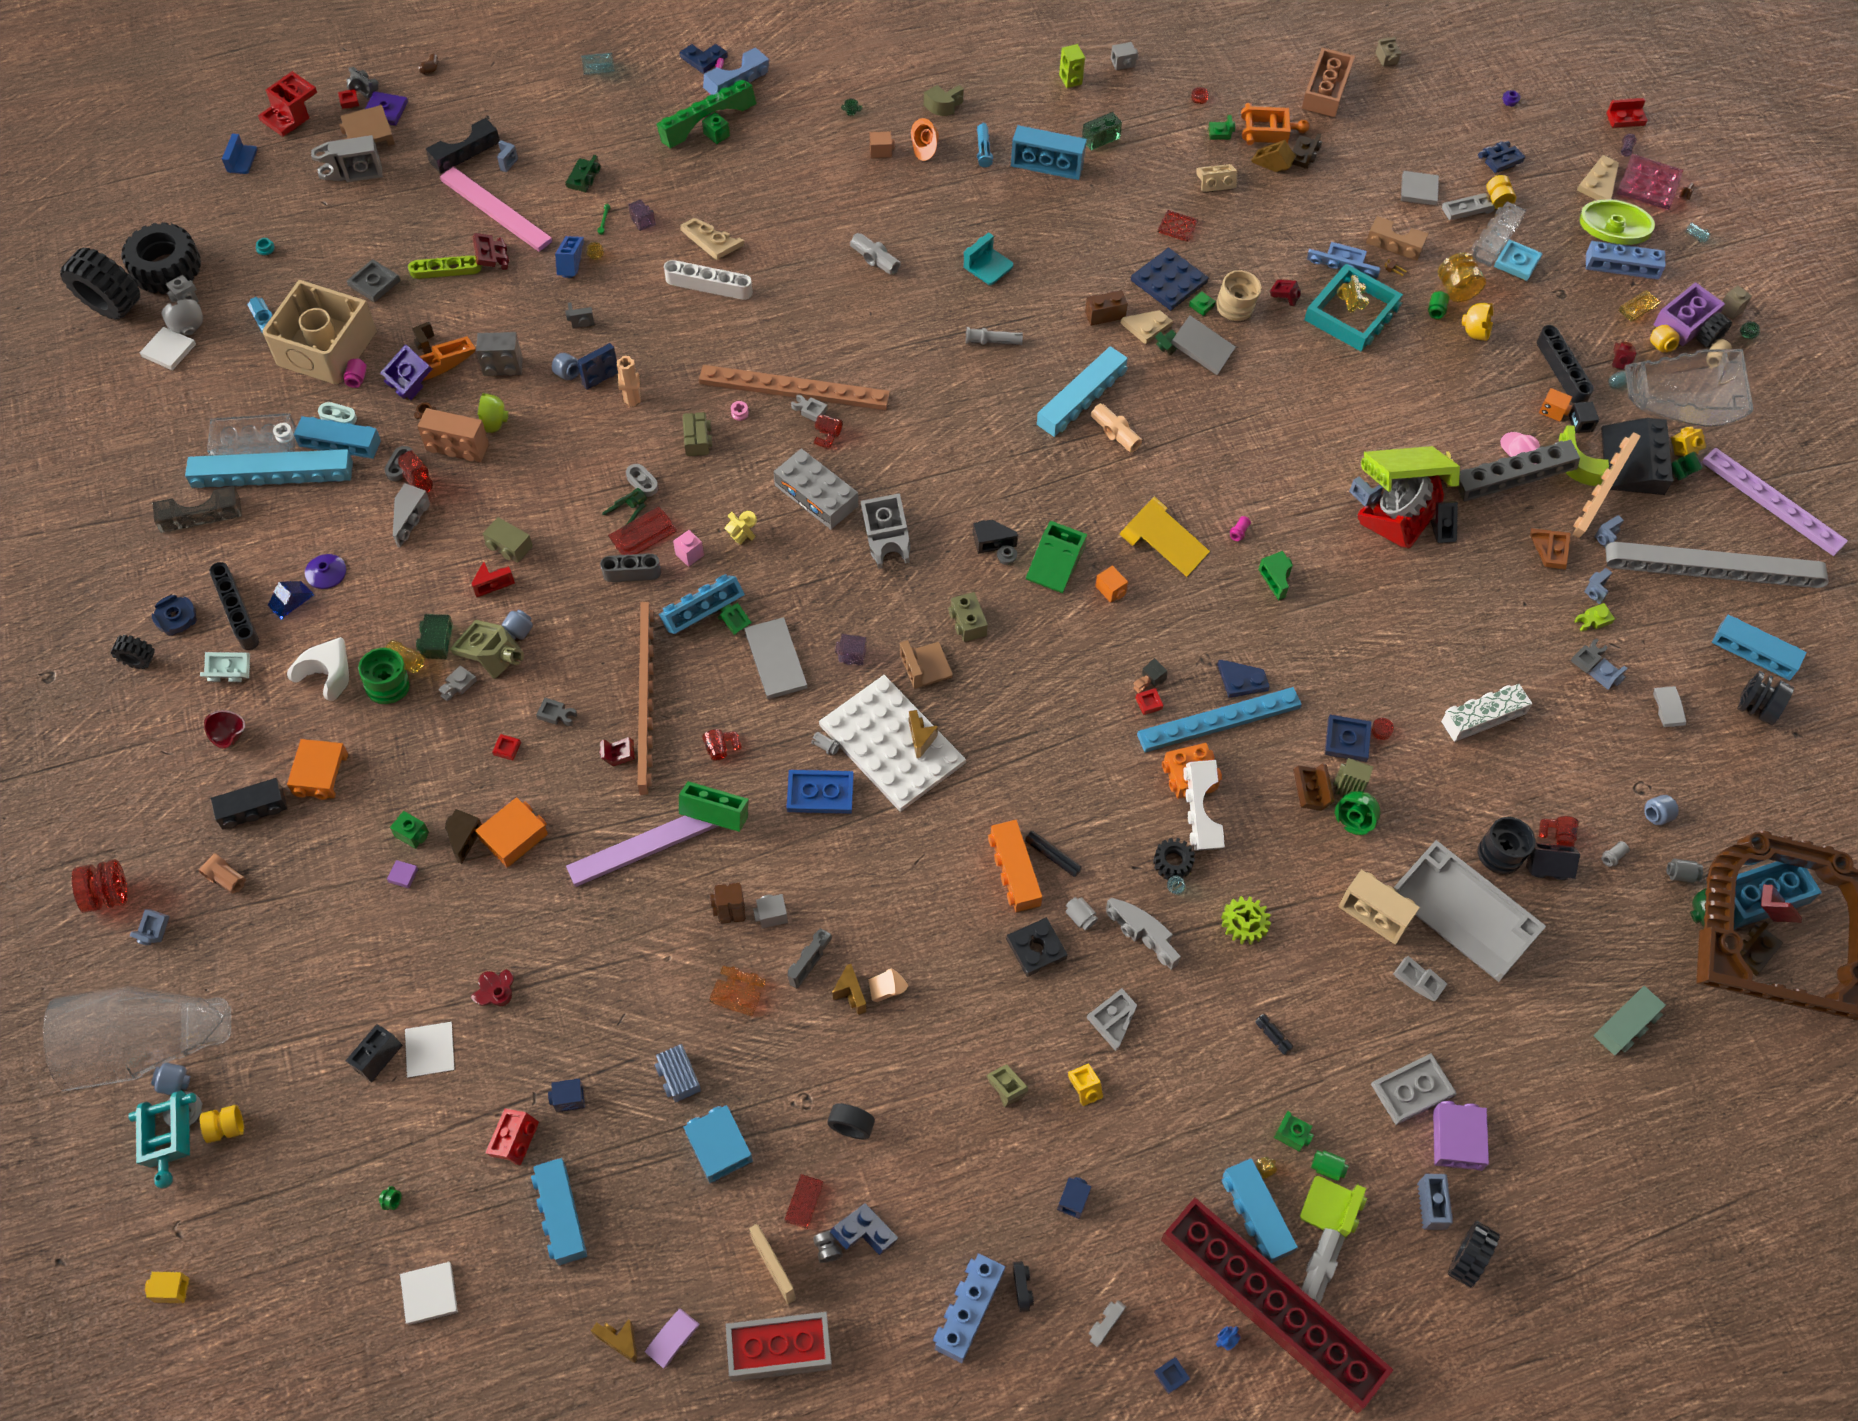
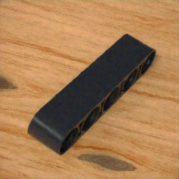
M1553 325L1544 326L1537 339V346L1567 395L1572 396V403L1588 402L1594 390L1592 383L1559 330Z
M214 563L210 567L209 572L233 633L243 649L253 650L258 646L259 638L236 581L226 563Z

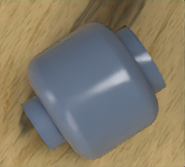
M560 353L552 361V371L564 380H572L580 372L578 359L567 353Z
M518 609L517 611H510L501 626L507 630L514 640L516 638L523 640L532 629L533 624L531 622L532 618Z
M1660 795L1648 800L1644 811L1646 818L1651 823L1663 825L1675 820L1679 809L1676 801L1671 796Z
M163 1063L161 1067H156L151 1085L155 1087V1091L158 1093L172 1095V1093L182 1091V1089L187 1090L191 1076L186 1075L187 1069L184 1066Z

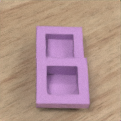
M679 1309L654 1338L645 1353L662 1368L667 1367L681 1346L685 1345L699 1323L685 1311Z

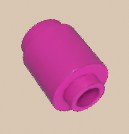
M355 358L348 361L344 373V380L347 386L358 388L363 383L367 365L362 360Z

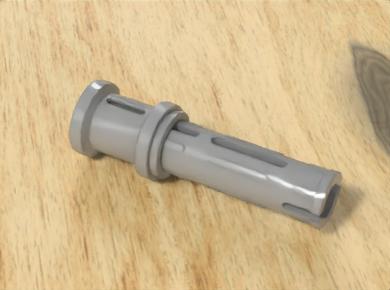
M967 327L966 344L976 342L981 343V345L986 343L1022 345L1023 333L987 331L986 328L981 330Z

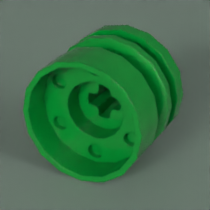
M378 648L371 650L362 657L358 670L366 695L372 701L378 704H391L399 701L407 694L410 682L403 658L397 651L390 648Z

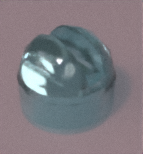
M1173 876L1168 880L1167 888L1172 894L1179 895L1184 892L1186 884L1181 877ZM1180 883H1182V885L1179 888H1177L1174 891L1172 890L1173 888L1177 887Z

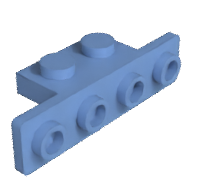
M1331 242L1328 254L1309 249L1307 260H1310L1312 263L1325 264L1332 269H1341L1345 264H1348L1372 278H1378L1381 269L1380 267L1363 263L1367 251Z

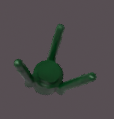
M636 488L631 493L615 501V505L602 512V514L606 515L625 503L631 508L636 507V511L621 531V535H624L640 511L646 507L644 502L647 500V497L641 489Z

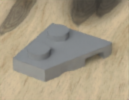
M1120 989L1089 1013L1087 1019L1111 1047L1117 1051L1137 1004L1123 989Z

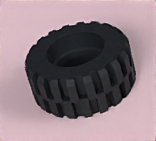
M162 222L161 224L152 223L148 227L145 225L141 227V230L134 231L132 236L126 239V244L122 248L121 258L133 281L141 289L148 290L151 293H167L169 290L166 283L181 275L187 281H193L194 276H197L201 267V257L191 235L184 228L175 224L169 225V223ZM171 254L163 260L152 262L160 256Z
M87 247L78 249L61 267L60 277H62L63 283L66 284V287L71 290L73 295L79 298L83 304L89 306L90 309L109 319L117 320L123 318L140 299V289L130 274H127L124 271L125 269L116 264L114 260L109 259L105 254L99 253L95 249Z

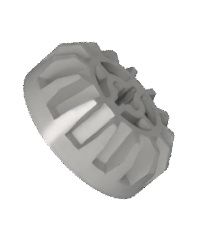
M1428 476L1392 479L1391 491L1388 492L1384 489L1380 500L1381 509L1392 519H1395L1398 515L1404 517H1412L1413 514L1419 515V510L1422 507L1426 508V501L1432 498L1433 484Z

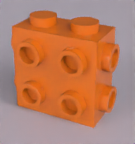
M1207 743L1166 752L1164 761H1162V768L1165 774L1168 773L1170 789L1172 792H1175L1177 799L1186 798V789H1188V781L1184 779L1186 764L1195 761L1215 760L1212 750H1209ZM1217 768L1218 782L1211 785L1207 789L1206 794L1218 789L1220 780H1222L1219 768Z

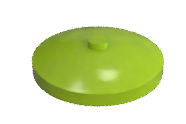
M1618 200L1590 202L1583 207L1579 219L1581 226L1592 236L1606 242L1621 245H1633L1647 241L1652 236L1655 227L1653 218L1646 211L1633 204Z

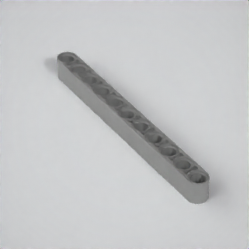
M1612 542L1607 544L1605 548L1607 566L1614 569L1821 588L1829 583L1826 563L1821 561L1624 542Z

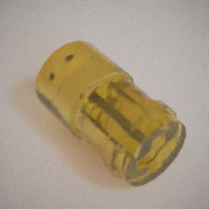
M391 640L385 647L397 651L402 656L405 669L409 672L417 673L422 668L425 657L417 651L395 640Z

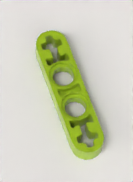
M473 255L415 260L408 264L410 276L414 279L477 274L482 269L481 265L476 264V257ZM453 264L459 265L457 268H450ZM434 266H440L438 270L431 269Z

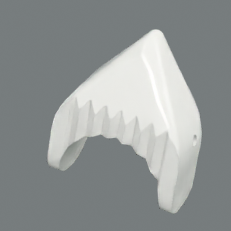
M340 637L303 652L288 669L287 676L289 680L297 683L307 675L324 673L328 675V679L324 686L323 696L329 701L336 700L349 682V669L344 639Z

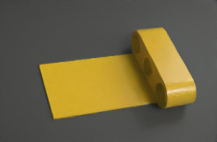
M1154 496L1119 535L1132 546L1142 537L1187 577L1210 551L1166 512L1168 508Z

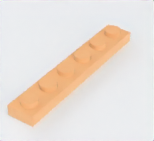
M1633 432L1629 438L1625 437L1619 446L1622 448L1620 453L1616 452L1611 459L1612 467L1610 469L1607 468L1601 477L1603 482L1601 485L1598 484L1593 490L1592 495L1594 498L1592 501L1588 500L1582 510L1585 513L1583 517L1579 516L1573 527L1576 529L1572 535L1580 538L1586 532L1641 437L1640 435Z

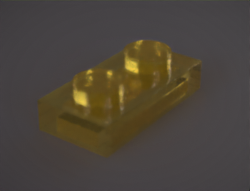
M1645 290L1622 304L1618 311L1629 321L1633 322L1657 307L1660 301L1649 291Z

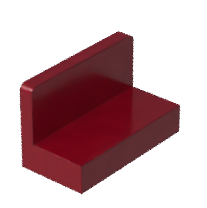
M1763 885L1761 907L1773 922L1802 923V917L1791 903H1785L1784 898L1773 885Z

